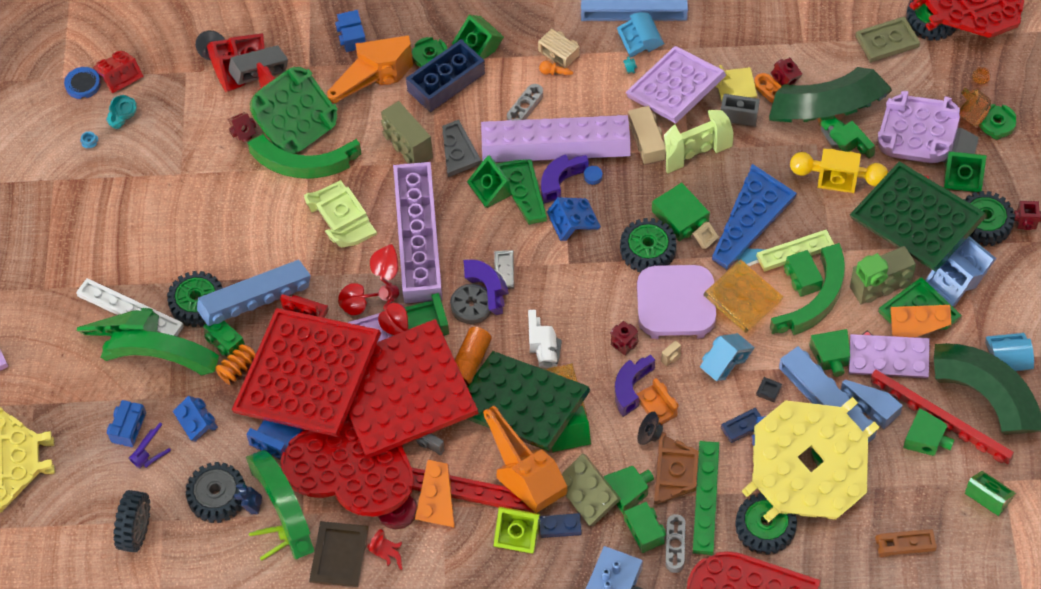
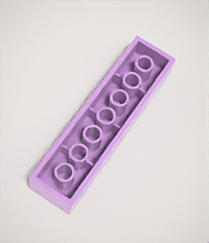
M628 115L481 122L483 161L488 155L495 162L531 159L532 161L555 160L565 154L568 159L584 155L587 158L630 156Z
M431 162L393 165L404 304L432 301L431 294L439 293L442 300Z

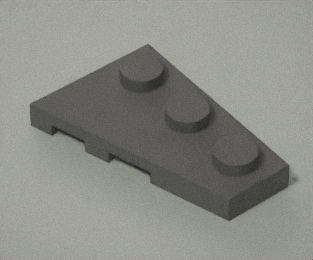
M456 120L443 125L442 131L448 177L480 165L481 159L460 121Z

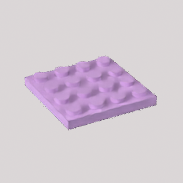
M674 46L626 91V95L635 102L645 107L649 106L652 111L677 123L726 74L724 70Z

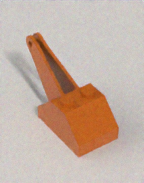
M409 35L356 43L358 59L327 91V96L331 103H337L374 82L379 85L398 83L413 66Z
M495 406L486 409L483 412L484 417L505 463L504 466L497 469L496 478L535 513L567 494V484L555 460L542 449L530 451Z

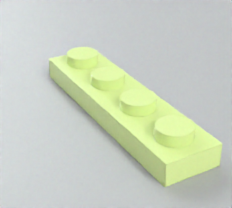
M826 229L758 252L756 257L765 272L785 265L787 256L808 250L810 255L813 256L821 253L823 247L834 245Z

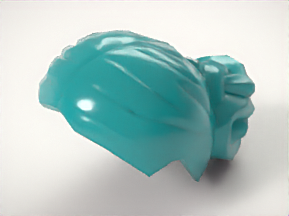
M119 95L112 99L106 121L112 128H121L126 120L134 116L137 111V103L134 98L127 95Z

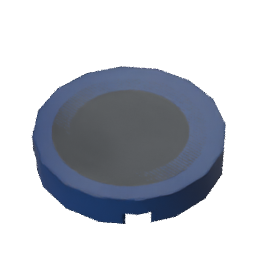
M79 67L67 74L64 85L71 97L81 99V97L89 98L99 90L100 78L94 69Z

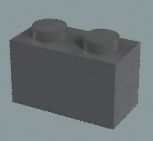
M723 94L721 111L729 117L731 123L756 127L760 99Z

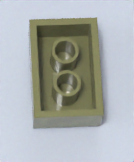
M400 101L381 111L383 136L386 140H390L393 143V147L397 152L403 154L408 164L423 163L433 158L431 136Z
M905 246L880 256L888 264V278L878 286L870 285L865 287L856 274L857 265L853 267L850 289L860 305L866 302L871 303L878 297L888 296L895 290L905 289L910 286L916 263Z

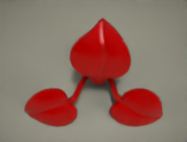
M389 244L374 252L370 258L372 273L380 276V280L386 285L382 286L378 293L364 295V287L361 284H348L339 293L338 304L347 314L354 316L360 315L365 311L367 306L365 298L379 296L384 301L388 300L383 306L384 311L378 316V322L383 331L396 335L409 330L408 315L403 305L391 303L398 298L399 289L387 280H392L398 272V258L393 244Z

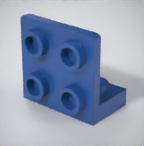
M557 197L547 211L560 241H567L575 229L598 230L601 227L586 198Z
M263 420L257 431L250 428L246 435L250 446L261 451L266 450L270 455L281 459L282 453L289 445V441L301 433L303 429Z

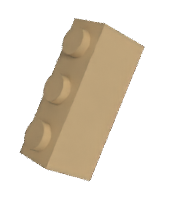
M649 106L629 110V126L643 163L648 164L664 160L666 152L665 141L661 138L662 131L660 126L657 127L655 113L651 112Z

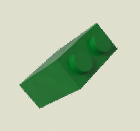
M682 182L652 201V212L659 220L663 221V224H668L669 229L672 228L673 234H675L678 241L689 238L702 224L709 222L710 212Z

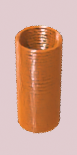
M480 327L469 328L455 358L466 386L471 384L492 340L490 333Z

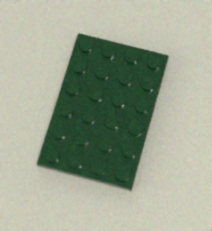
M899 161L850 213V217L895 247L901 248L905 246L914 259L937 272L986 218V214Z
M492 351L475 374L471 384L467 386L479 413L467 418V420L490 428L483 412L491 406H495L523 442L549 452L591 390L589 386Z

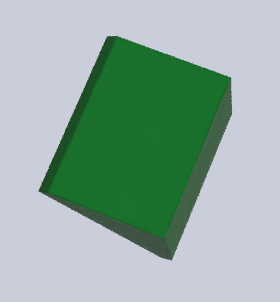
M949 151L945 164L944 188L974 192L982 191L987 155Z
M488 155L467 180L469 186L486 208L510 197V181L493 158Z
M583 406L579 407L552 446V453L591 445L589 421Z
M980 471L970 478L964 494L997 516H1000L1014 498L1016 492L984 471Z

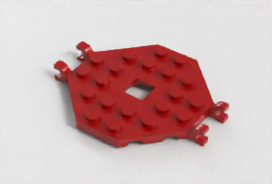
M914 0L909 6L912 10H916L924 3L934 14L929 17L931 22L926 23L929 31L935 29L939 24H944L992 38L1019 27L1025 0Z

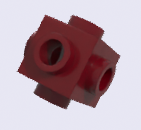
M790 57L785 60H778L770 74L775 81L783 86L784 84H796L803 73Z
M242 112L228 119L231 126L229 131L233 138L235 137L237 140L244 142L252 139V135L256 134L255 128L257 127L255 121L249 117L248 113Z
M1039 201L1019 202L1017 210H1014V221H1017V229L1036 230L1038 223L1041 222Z
M625 321L615 325L610 332L611 346L625 356L639 342L636 327Z

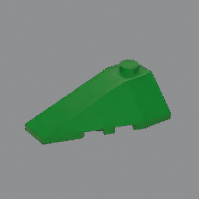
M141 308V310H133L79 326L76 331L82 335L111 336L112 333L130 330L157 332L159 315L153 312V309Z

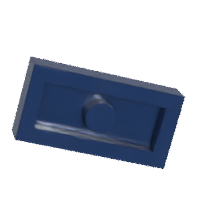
M755 407L721 424V429L730 443H733L753 433L757 417L762 416Z
M580 513L540 516L541 538L582 535Z

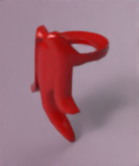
M379 529L374 537L371 538V543L367 545L368 550L386 560L387 566L391 564L389 557L396 559L399 569H403L400 553L395 550L401 547L402 541L393 543L387 540L384 530Z

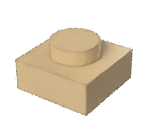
M709 222L702 224L693 233L702 249L708 248L719 237Z
M676 340L662 351L661 362L666 367L671 362L675 363L681 356V345Z

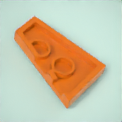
M950 305L891 307V330L893 337L916 338L951 325Z
M432 460L427 461L415 520L455 528L449 464Z

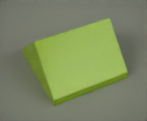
M499 507L493 546L533 554L540 529V514Z

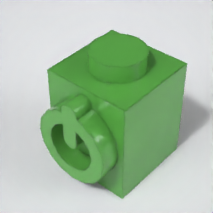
M878 253L872 256L868 255L858 262L856 274L865 287L870 285L878 286L888 278V264Z

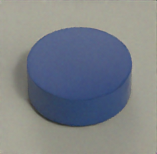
M597 166L587 167L584 171V180L591 185L600 183L602 180V170Z

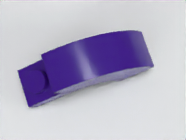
M565 154L553 160L547 166L541 179L543 204L555 201L557 197H561L560 184L566 178L584 173L585 169L589 167V160L586 155L568 160Z
M463 260L465 279L471 283H484L487 288L489 311L495 315L503 314L505 302L502 296L509 294L503 277L495 269L482 261Z
M651 354L646 358L639 359L636 364L631 360L627 361L617 374L615 402L622 417L639 407V397L634 392L633 387L638 380L655 370V359Z

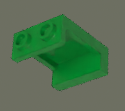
M439 293L431 294L432 301L404 307L408 315V329L436 319L443 336L449 335V325Z

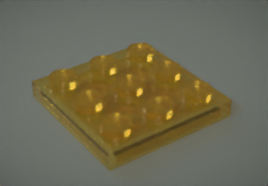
M742 260L729 269L703 295L745 333L752 329L784 297Z

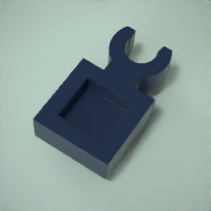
M237 484L236 487L240 493L234 494L235 499L242 500L241 506L252 515L259 514L262 495L254 488L247 487L246 484Z

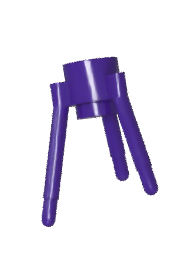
M159 423L156 428L148 432L138 448L129 457V460L139 469L142 466L147 468L151 463L171 451L168 448L148 460L150 455L145 450V447L161 428L162 423Z

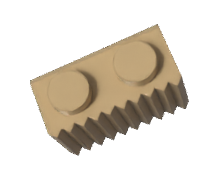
M551 29L538 41L539 52L561 65V67L567 68L580 56L578 43L574 40L570 41L560 31L556 32Z

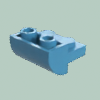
M639 12L630 15V21L617 27L630 57L646 49L648 52H651L664 45V41L651 15L648 13Z
M1025 333L986 336L985 343L990 354L1007 363L1015 371L1034 369L1033 346L1031 339H1027Z

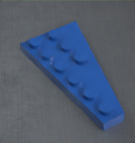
M752 164L731 211L730 218L725 225L724 232L713 253L712 260L728 270L796 198L797 193Z

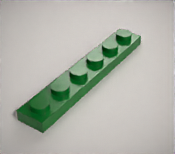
M699 441L693 554L713 555L719 442Z

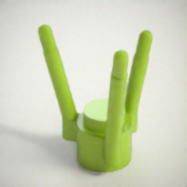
M282 525L259 529L249 533V536L278 532L280 540H285L261 556L260 560L266 559L286 545H289Z

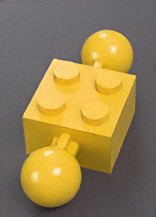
M823 148L821 161L813 160L811 155L806 152H798L790 160V168L796 175L804 176L811 171L820 172L817 188L854 193L857 178H864L869 185L876 187L888 174L887 168L880 163H873L867 168L859 167L861 154L851 151L845 152Z

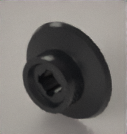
M204 31L196 39V50L200 56L211 60L207 45L213 41L225 40V38L216 31Z
M656 412L648 413L640 424L637 436L640 445H646L650 441L656 442L663 432V425L659 423V417Z

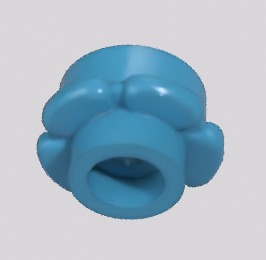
M87 131L81 136V145L84 148H93L97 145L98 137L93 132Z

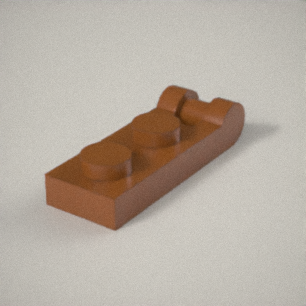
M933 529L882 533L875 536L876 543L879 544V557L932 552L937 549ZM887 542H892L893 546H887Z

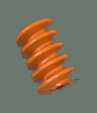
M240 345L238 347L239 350H234L233 355H228L227 360H222L221 365L215 367L217 374L228 385H230V379L234 382L237 381L235 375L243 376L240 371L241 369L245 372L248 371L247 364L251 366L256 353L248 345Z

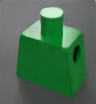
M844 329L811 335L809 346L823 370L832 369L833 376L835 377L842 376L845 373L843 367L848 366L850 361L848 330Z
M919 408L905 438L903 448L935 456L939 446L951 451L955 439L945 436L946 423Z
M629 466L603 476L621 498L616 505L623 515L624 511L635 507L648 496L647 484L654 480L653 474L649 469L639 474L634 466Z

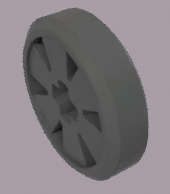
M463 285L456 289L451 296L450 306L452 314L463 323L475 324L482 322L491 313L488 307L487 289L481 285ZM473 301L474 306H470L469 302Z

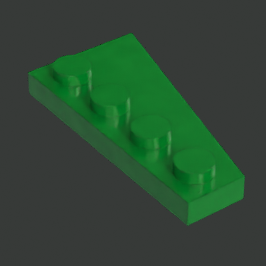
M513 160L497 163L510 181V195L528 225L546 222L547 216L532 160Z

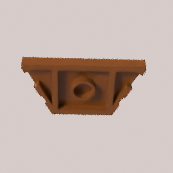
M662 432L659 438L654 504H660L696 491L699 451L684 445L683 442L677 439L675 441L667 437L664 432Z

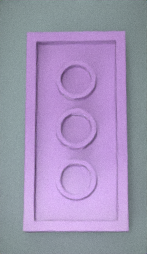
M850 334L849 374L872 375L876 369L886 376L929 377V338Z

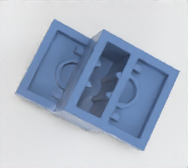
M969 236L937 272L933 270L930 272L925 281L950 305L956 306L965 291L975 289L997 258Z

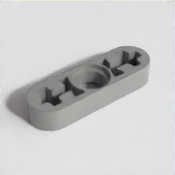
M538 84L528 86L508 111L507 120H526L542 100L543 88ZM522 103L530 104L528 108H522L520 105Z
M674 514L667 520L666 568L672 573H678L684 567L685 519L681 515ZM674 522H678V533H674ZM677 539L681 542V546L674 548L670 545V541ZM673 554H677V566H674L672 563Z

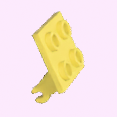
M719 65V68L724 70L726 74L716 85L721 102L723 94L757 98L751 67L725 70L722 65Z

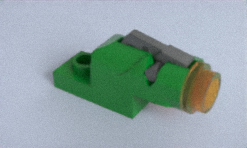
M835 115L834 119L821 121L820 118L817 119L822 133L832 147L838 146L840 150L849 152L857 147L859 152L865 154L868 158L875 155V145L853 121L845 125Z

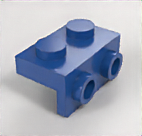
M188 396L173 410V413L189 439L196 442L208 429L216 430L218 427L214 422L215 418L205 408V402L201 398Z

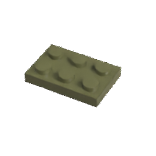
M905 16L856 31L855 34L870 63L920 46V41Z
M581 454L562 473L567 484V498L589 526H594L621 500L586 454Z

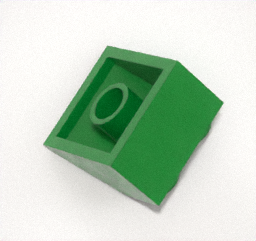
M469 15L451 44L454 45L459 40H462L484 60L497 50L504 36L482 16Z

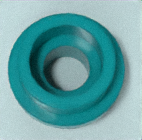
M628 56L623 62L628 74L632 72L634 74V69H637L634 58L630 59Z

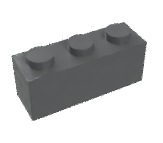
M277 45L231 57L228 71L238 85L259 80L257 63L260 62L264 67L267 66L274 76L286 71L288 58Z

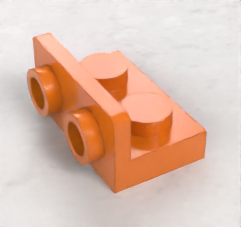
M657 378L653 379V385L637 393L639 403L646 413L656 412L659 417V423L664 424L677 417L679 405L676 399L670 397L665 384L660 383Z

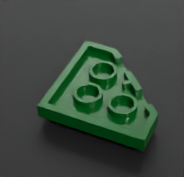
M920 277L879 307L878 312L891 324V307L950 304ZM950 305L951 325L940 329L947 330L961 319L962 315L952 305Z

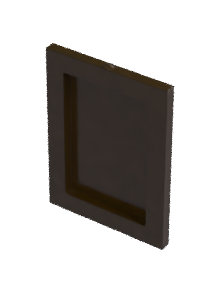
M320 521L309 582L358 587L369 527Z

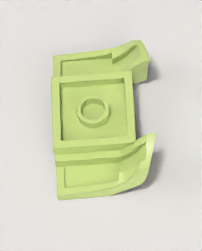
M708 110L710 122L681 134L675 124L665 133L667 174L684 167V160L691 159L694 155L707 152L711 148L718 153L732 147L733 129L729 117L723 111Z
M341 180L319 191L304 195L306 204L311 212L318 210L331 228L325 230L329 239L338 246H354L377 235L376 230L369 222L365 210L350 188H346Z

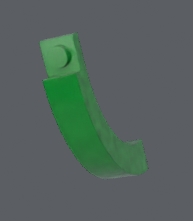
M264 134L247 142L250 154L260 164L278 174L293 178H321L340 173L350 168V160H354L362 154L361 146L357 139L334 151L320 155H297L286 152L272 144Z
M840 243L821 249L820 260L824 268L825 282L819 294L803 308L771 318L770 330L772 334L785 333L790 329L793 336L802 333L821 322L833 309L840 296L845 271L844 256Z
M142 330L112 333L110 340L104 343L100 357L105 361L129 355L157 357L183 365L201 376L215 372L219 359L218 354L195 342L174 335Z
M266 450L246 456L252 476L258 479L276 509L294 559L315 552L304 514L278 463Z

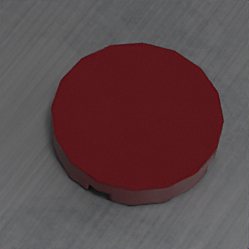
M409 496L407 501L395 511L378 516L380 522L391 529H403L409 526L415 520L417 512L416 501L413 497Z

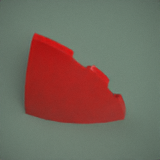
M263 33L230 37L228 40L213 41L207 45L213 68L225 92L236 90L245 85V83L238 85L228 71L231 57L265 49Z

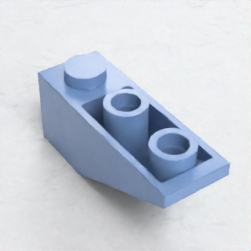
M848 380L842 381L841 391H844L850 399L853 397L858 402L857 406L861 408L863 413L865 412L871 417L873 422L875 421L883 429L901 414L903 405L888 392Z

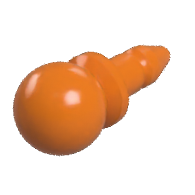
M548 60L542 61L539 65V70L544 75L550 73L554 75L555 72L564 75H572L574 73L568 68L556 67V63L552 64Z

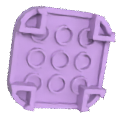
M901 91L900 95L892 99L889 98L886 103L887 108L880 132L878 131V145L881 152L893 158L927 163L944 161L948 156V152L953 149L960 122V107L952 102V98L946 96L944 101L909 96L908 91Z
M668 265L648 267L640 273L637 281L638 324L644 333L651 336V339H658V336L697 335V339L704 338L705 334L715 327L714 279L708 269L698 265Z

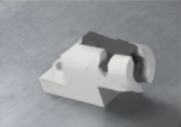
M528 310L530 353H536L540 368L554 369L559 364L562 340L556 337L553 327L540 326V317H536V310Z

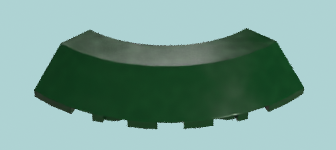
M856 67L847 75L825 83L813 85L784 84L775 93L769 121L792 122V119H803V122H809L820 118L821 121L834 119V115L842 113L847 116L858 112L857 109L870 107L871 103L875 100L881 101L892 91V88L874 69Z
M950 343L935 344V379L939 383L965 385L983 395L995 409L999 418L1001 432L1004 435L1041 432V411L1034 394L1021 376L1007 363L975 347Z

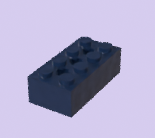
M459 40L406 77L407 91L431 113L485 74V62L464 41Z

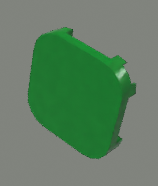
M295 66L289 68L258 90L250 101V112L272 144L293 154L302 151L336 125L338 110L336 104L331 103L312 76L313 73L309 69Z

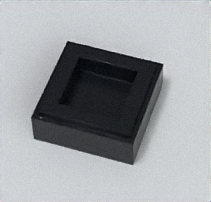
M764 377L756 396L775 403L782 388V383Z

